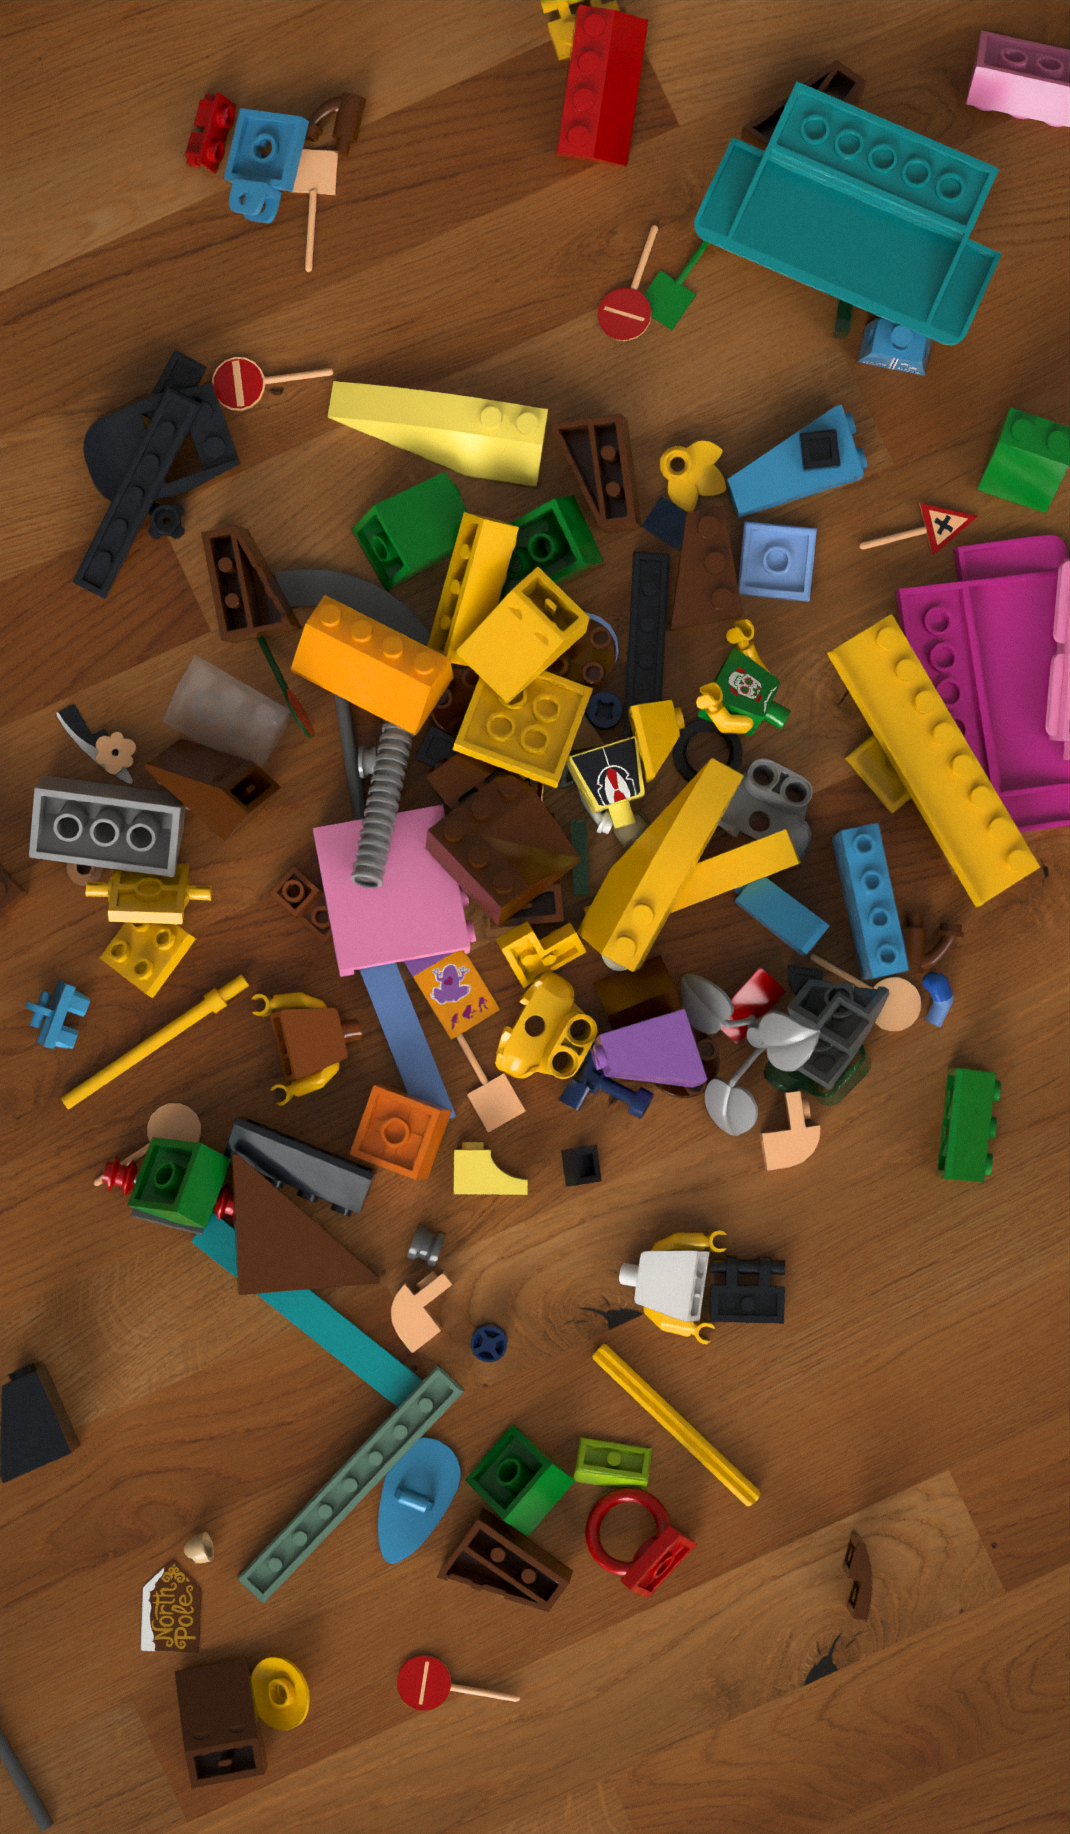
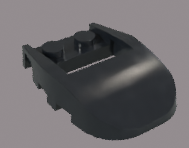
M212 381L205 382L204 385L174 388L202 403L189 430L204 470L166 483L164 480L155 501L172 499L183 495L231 468L241 465ZM165 391L151 394L146 393L133 398L128 403L99 416L86 431L83 451L87 467L98 491L111 502L147 430L142 414L157 409Z

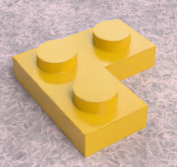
M526 921L495 939L523 988L534 983L544 973L553 972L587 952L571 923L553 930L549 935L538 940L530 924Z

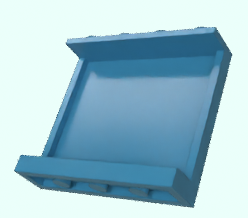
M875 823L842 830L831 838L860 979L862 981L909 971L879 825Z

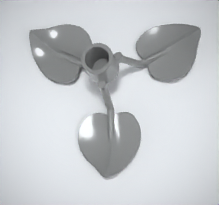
M686 973L681 981V1004L686 1011L689 1023L697 1030L706 1034L718 1032L722 1025L726 1028L748 1025L747 1039L753 1047H756L731 1077L729 1083L722 1078L716 1077L708 1083L705 1089V1105L712 1120L726 1133L738 1136L750 1130L755 1125L758 1117V1106L752 1094L747 1089L736 1086L740 1077L766 1048L768 1059L776 1068L782 1071L798 1069L812 1055L820 1036V1029L805 1025L777 1010H769L758 1019L754 1015H750L745 1019L729 1020L728 1018L733 1014L734 1007L728 995L709 980L695 974Z

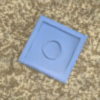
M744 521L738 577L740 595L809 602L817 528Z

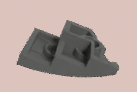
M809 979L787 1007L791 1017L805 1025L820 1029V1036L810 1058L796 1070L830 1090L866 1039L890 994L889 989L883 986H878V989L855 987L853 983L840 982L831 984L823 980Z

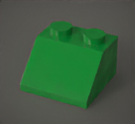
M152 1137L128 1206L181 1225L206 1228L213 1213L222 1183L225 1180L231 1159L202 1143Z
M513 1424L465 1479L505 1522L527 1537L576 1481L556 1460Z

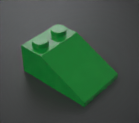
M574 495L554 498L509 523L519 527L516 537V546L512 551L507 570V579L502 588L498 604L537 567L556 585H559L604 562Z

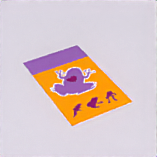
M464 950L403 961L451 1040L500 1011L499 1006L468 955L464 954Z

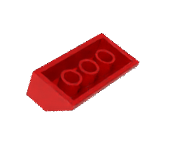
M578 5L555 156L627 167L648 27L647 19L617 10Z

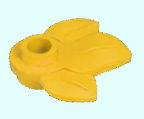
M697 441L688 448L673 446L668 448L660 458L661 473L669 480L668 495L672 502L686 512L694 511L698 495L714 496L724 493L727 489L722 473L713 465L718 461L723 452L716 444L709 441ZM679 457L684 460L685 467L683 470L674 471L671 468V461L674 458Z

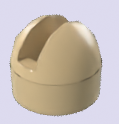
M207 1532L195 1534L185 1542L184 1553L194 1564H202L214 1559L213 1542Z

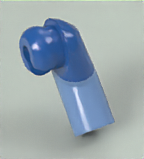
M930 971L923 977L922 985L930 991L933 1003L924 1020L937 1027H941L953 1004L954 996L948 978L942 973L937 974L934 971Z

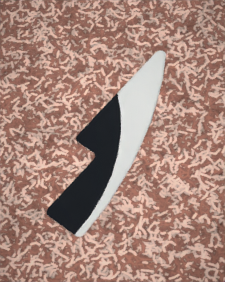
M74 704L58 712L57 717L65 730L79 747L96 762L95 757L99 753L96 748V741L101 736L109 737L106 730L102 729L95 734H91ZM114 750L113 756H117L118 752ZM125 767L122 768L120 773L113 774L129 784L133 783V779Z

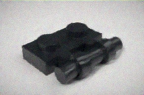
M726 1255V1259H711V1273L725 1274L726 1281L725 1284H711L710 1322L784 1324L785 1286L770 1285V1275H785V1260H771L770 1256H759V1260L738 1259L736 1255ZM737 1274H758V1285H737Z

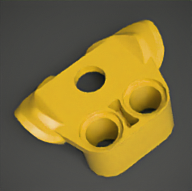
M546 972L537 978L522 995L520 1003L524 1004V1007L513 1027L505 1026L496 1052L495 1064L501 1072L520 1079L527 1078L535 1072L553 1075L560 1079H568L578 1071L598 1031L595 1020L586 1015L574 1003V989L565 978L554 972ZM531 1016H540L544 1021V1030L537 1036H530L525 1030V1022ZM582 1019L585 1023L584 1033L577 1038H573L570 1034L571 1025L574 1021ZM565 1051L568 1059L566 1065L559 1070H555L552 1065L553 1057L557 1053Z

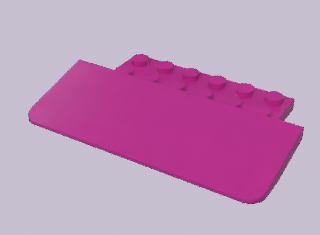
M1055 535L1025 537L957 547L953 549L958 582L901 588L894 591L900 628L1019 832L1070 826V760H1063L1064 741L1049 740V734L1045 728L1051 659L1057 651V642L1053 637L1058 569L1059 565L1064 562V559H1069L1067 547Z

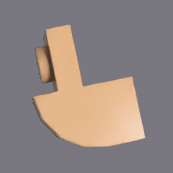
M800 1091L783 1093L789 1129L760 1133L766 1170L789 1168L803 1163L814 1153L818 1145L820 1125L805 1126V1119H811L808 1097L801 1098Z
M432 1271L416 1284L420 1289L416 1293L406 1282L395 1294L391 1306L392 1324L399 1338L411 1353L415 1352L442 1330V1327L426 1308V1305L453 1284V1281L445 1271L438 1276Z

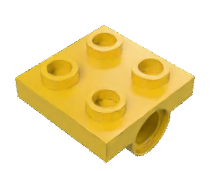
M125 922L100 956V959L145 994L154 998L196 938L177 924Z

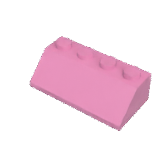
M981 30L966 104L982 111L994 110L1008 113L1018 119L1030 118L1044 121L1054 127H1070V50Z

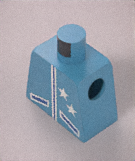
M877 318L864 327L857 362L925 376L932 339L884 318Z

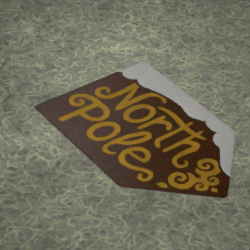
M175 1560L170 1561L143 1587L142 1651L199 1652L202 1589Z

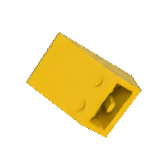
M537 567L508 593L458 648L456 654L508 704L586 633L590 617Z

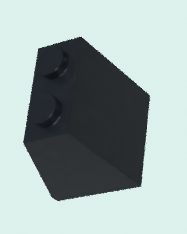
M33 1362L17 1369L13 1373L8 1374L11 1381L2 1386L0 1477L3 1483L67 1456L81 1446L46 1365L36 1369Z

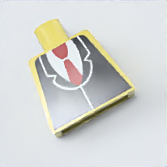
M636 736L576 754L567 759V768L592 814L609 809L615 829L636 822L629 802L638 800L645 795Z

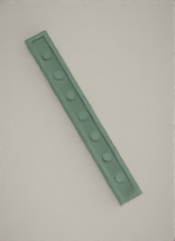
M438 1364L247 1566L237 1579L264 1604L457 1400L465 1389Z

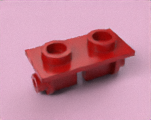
M216 92V95L206 93L204 99H200L193 125L204 128L203 133L191 132L184 154L187 157V165L195 168H200V165H202L214 174L217 173L219 163L224 157V145L229 128L234 122V110L236 104L219 92Z

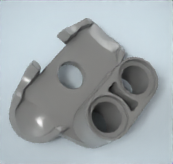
M766 758L757 759L743 774L745 776L718 825L731 836L737 837L740 833L754 841L788 829L801 860L805 856L811 842V829L805 821L807 805L813 795L812 786L803 776ZM762 773L766 775L769 779V784L759 785L753 779V774ZM791 789L797 791L802 801L796 803L790 801L785 791ZM754 813L764 814L769 820L768 829L763 832L753 830L749 825V817Z

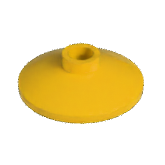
M273 1656L259 1662L251 1675L258 1716L268 1726L277 1730L284 1731L297 1727L305 1719L310 1704L309 1688L305 1677L293 1662L283 1657Z

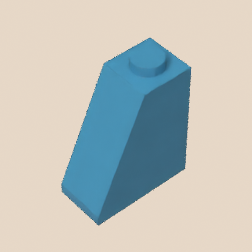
M766 877L733 890L738 894L733 902L800 956L807 955L830 926Z

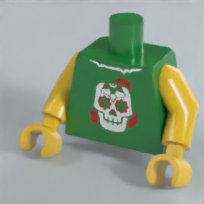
M748 619L735 621L734 626L736 628L729 629L726 637L730 643H738V645L730 651L720 667L714 682L700 687L699 690L703 695L699 696L696 701V705L700 708L697 716L713 722L721 733L750 736L754 734L762 720L781 729L791 710L773 701L780 686L779 679L773 676L760 659L753 641H751L755 632L752 622Z

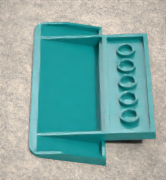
M796 81L765 151L732 137L696 214L694 229L696 234L706 242L895 324L909 328L939 343L955 345L965 338L1002 255L998 251L969 239L999 168Z

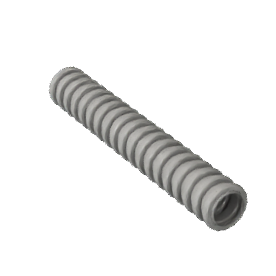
M384 720L385 724L382 725L383 734L380 735L379 739L381 744L377 748V753L379 754L375 758L377 765L373 767V774L375 776L371 777L372 786L368 791L370 795L366 801L368 807L364 810L366 818L362 820L363 829L360 830L359 834L361 839L357 843L359 848L355 853L357 860L353 862V869L355 871L350 876V879L355 884L365 888H377L383 885V878L381 876L385 875L386 871L384 867L388 862L386 855L390 852L388 844L392 842L393 823L397 818L395 812L399 809L397 802L401 799L399 791L403 789L404 770L407 769L408 765L406 760L410 756L409 749L412 746L410 739L414 736Z

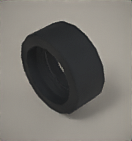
M705 719L692 721L681 730L680 737L674 745L673 759L677 771L687 782H690L698 773L688 763L686 750L691 738L698 733L706 731L717 733L723 737L729 748V759L726 765L737 771L741 765L743 754L738 734L721 733L713 722Z

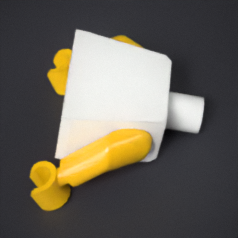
M720 1230L712 1231L707 1236L702 1232L675 1233L655 1242L652 1251H642L639 1265L623 1263L619 1273L620 1284L636 1287L635 1303L643 1306L644 1314L661 1330L686 1337L692 1334L702 1344L711 1342L709 1338L699 1336V1331L702 1327L708 1326L715 1329L710 1321L700 1319L710 1253L703 1250L707 1247L711 1252L720 1253L727 1249L716 1248L713 1245L714 1236L727 1235L724 1231Z

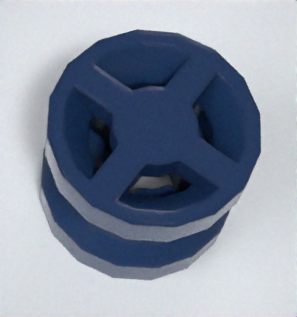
M599 692L593 695L586 708L588 721L594 728L599 730L614 728L620 722L623 714V705L620 699L610 692Z
M484 1323L475 1329L471 1339V1349L477 1359L492 1363L504 1356L508 1341L505 1330L495 1323Z

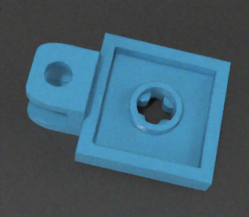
M240 108L224 174V179L232 183L229 196L231 211L242 213L249 221L271 223L274 220L282 192L278 190L293 192L309 120L301 116ZM271 142L272 151L265 158L260 153L262 147H267L268 143ZM245 194L244 204H242V197ZM264 201H265V203H266L265 210H264L262 213H259V212L261 211V209H262V207H263V204H264Z

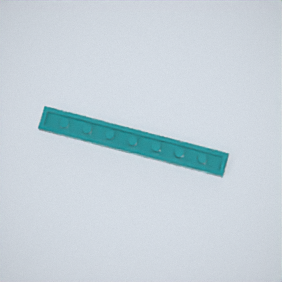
M214 1212L209 1219L207 1227L204 1228L203 1235L196 1234L191 1242L237 1278L235 1228L223 1218L218 1220ZM313 1290L257 1294L395 1406L398 1407L424 1380Z

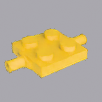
M177 863L174 877L115 869L108 882L87 881L86 897H108L109 922L183 924L184 910L189 900L211 901L212 885H190L189 864Z

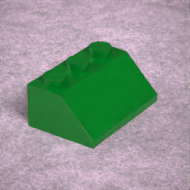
M948 1067L937 1177L984 1183L985 1175H991L993 1154L987 1153L989 1138H995L997 1117H991L993 1102H999L1001 1081L995 1080V1072Z

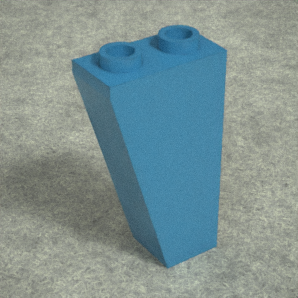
M842 405L835 406L728 478L726 487L736 518L738 519L861 480L864 475L863 469L867 468V461L862 447H855L852 434L856 433V427L851 413H844ZM836 429L840 467L803 472L799 434Z

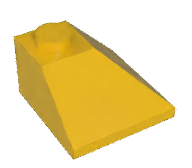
M672 700L630 706L628 710L633 737L636 736L644 783H649L654 779L680 737L679 729L685 728L681 708H674Z

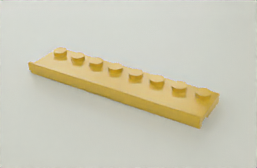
M890 614L843 644L827 652L831 662L975 907H980L983 903L1040 868L893 615Z

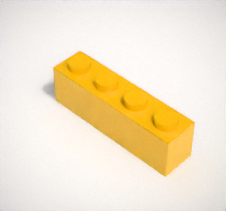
M468 512L463 513L427 647L449 657L451 663L469 666L456 654V651L498 606L501 591L507 579V570L512 551L517 542L516 537L519 530L517 526Z

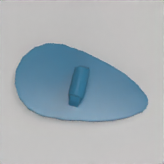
M421 1437L385 1476L379 1507L378 1537L382 1556L388 1563L395 1564L410 1556L424 1543L449 1508L458 1490L461 1476L459 1460L452 1449L438 1439Z

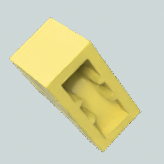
M462 1142V1149H454V1194H528V1179L512 1176L500 1169L491 1157V1149H484V1142Z

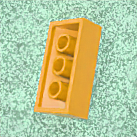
M327 595L323 596L305 623L291 666V672L415 736L454 678L449 657Z

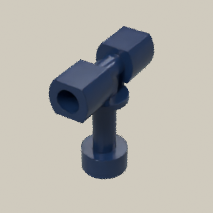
M589 1049L584 1058L585 1062L575 1080L570 1078L559 1098V1101L580 1111L589 1093L591 1092L596 1095L601 1089L630 1105L628 1113L641 1119L647 1111L654 1093L643 1087H640L638 1092H635L617 1081L606 1077L603 1069L596 1070Z

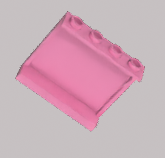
M443 805L395 813L397 818L393 823L392 842L388 844L390 852L386 855L388 862L384 865L386 868L385 875L381 876L383 878V885L377 888L361 887L350 879L351 873L355 871L353 869V862L357 860L355 853L359 850L357 843L361 839L359 834L360 830L363 829V819L313 828L340 977L354 975V970L461 950H464V954L470 953V942H476L473 921H465L463 907L469 906L468 894L425 849L428 829L446 816Z

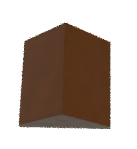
M661 955L645 961L641 968L635 972L627 969L593 983L612 1031L683 1009L677 990Z

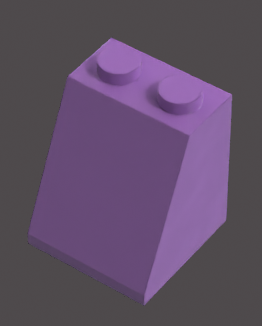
M685 1009L601 1034L595 1039V1045L590 1049L596 1070L603 1069L606 1077L692 1088L707 1081Z

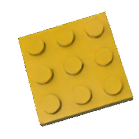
M543 671L507 704L479 677L452 750L557 788L593 688Z

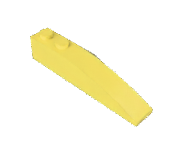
M333 381L328 411L329 419L369 436L379 438L402 450L405 449L421 456L425 460L440 464L466 477L537 488L548 421V409L440 392Z

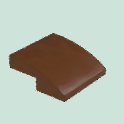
M851 1532L842 1566L847 1577L854 1579L847 1609L852 1618L867 1622L872 1597L871 1565L864 1541L859 1534Z

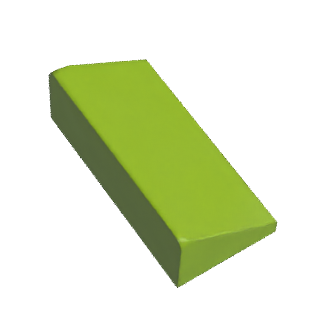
M580 1437L574 1471L575 1482L617 1489L638 1488L646 1491L652 1448Z

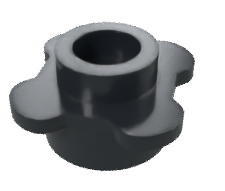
M154 503L149 511L151 516V526L148 529L149 535L154 539H159L162 536H172L174 539L181 538L184 535V528L181 526V517L185 512L183 506L179 503H173L171 506ZM169 518V524H164L163 519Z

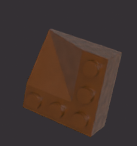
M508 770L502 772L427 831L425 849L498 926L581 862L580 856L534 789L519 774Z

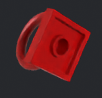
M621 1488L604 1495L590 1511L585 1527L586 1544L595 1562L604 1570L623 1576L620 1581L630 1591L649 1598L697 1545L688 1534L671 1526L666 1509L654 1495L638 1488ZM626 1502L637 1503L645 1507L652 1514L656 1523V1536L650 1537L638 1548L633 1556V1561H620L613 1558L605 1551L600 1540V1526L604 1516L614 1506Z

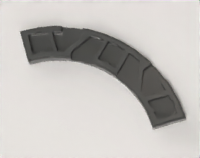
M299 569L275 573L278 585L291 608L317 607L323 596L327 595L425 646L428 645L430 632L419 618L399 599L369 581L345 573L319 569Z

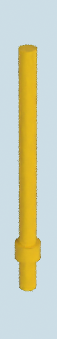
M240 974L220 989L213 988L203 995L204 1000L62 1096L63 1104L68 1110L212 1011L216 1014L225 1008L228 1000L250 986L245 977Z

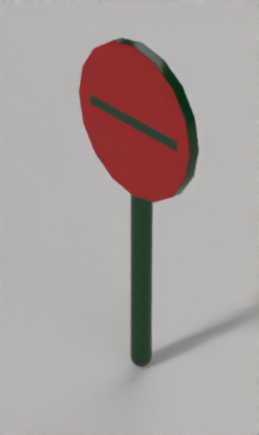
M257 638L293 717L302 731L309 738H313L315 733L312 724L296 696L289 690L265 638Z

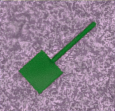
M704 240L676 280L660 270L644 294L650 304L651 317L671 331L696 296L694 292L683 286L682 283L709 245V242Z

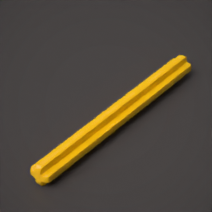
M602 1344L593 1353V1360L746 1506H751L758 1500L761 1495L759 1489L607 1344Z

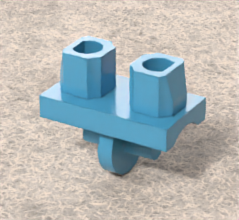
M58 981L49 1008L48 1004L52 994L45 991L41 992L37 1004L27 1001L25 1008L34 1011L29 1025L40 1028L45 1015L36 1042L53 1050L55 1046L73 1049L78 1037V1030L63 1025L67 1011L84 1017L91 999L76 991V987Z

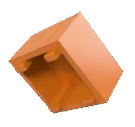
M373 1085L349 1155L414 1180L428 1179L452 1110L387 1085Z

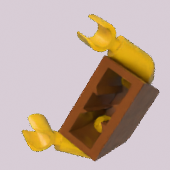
M302 992L276 994L273 996V999L263 994H256L252 997V1000L264 999L266 1002V1007L263 1011L252 1013L261 1017L270 1015L285 1080V1082H279L270 1089V1091L277 1088L285 1090L286 1099L275 1103L279 1106L288 1103L293 1098V1095L300 1097L323 1088L339 1071V1062L348 1058L346 1043L359 1041L362 1037L361 1027L357 1019L340 1022L339 1013L336 1008H327L323 1000Z

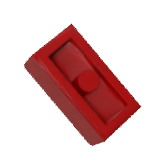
M760 966L730 998L734 1011L728 1019H745L750 1015H754L758 1019L772 1008L786 990ZM722 1025L720 1030L738 1045L747 1035L749 1026L726 1028Z

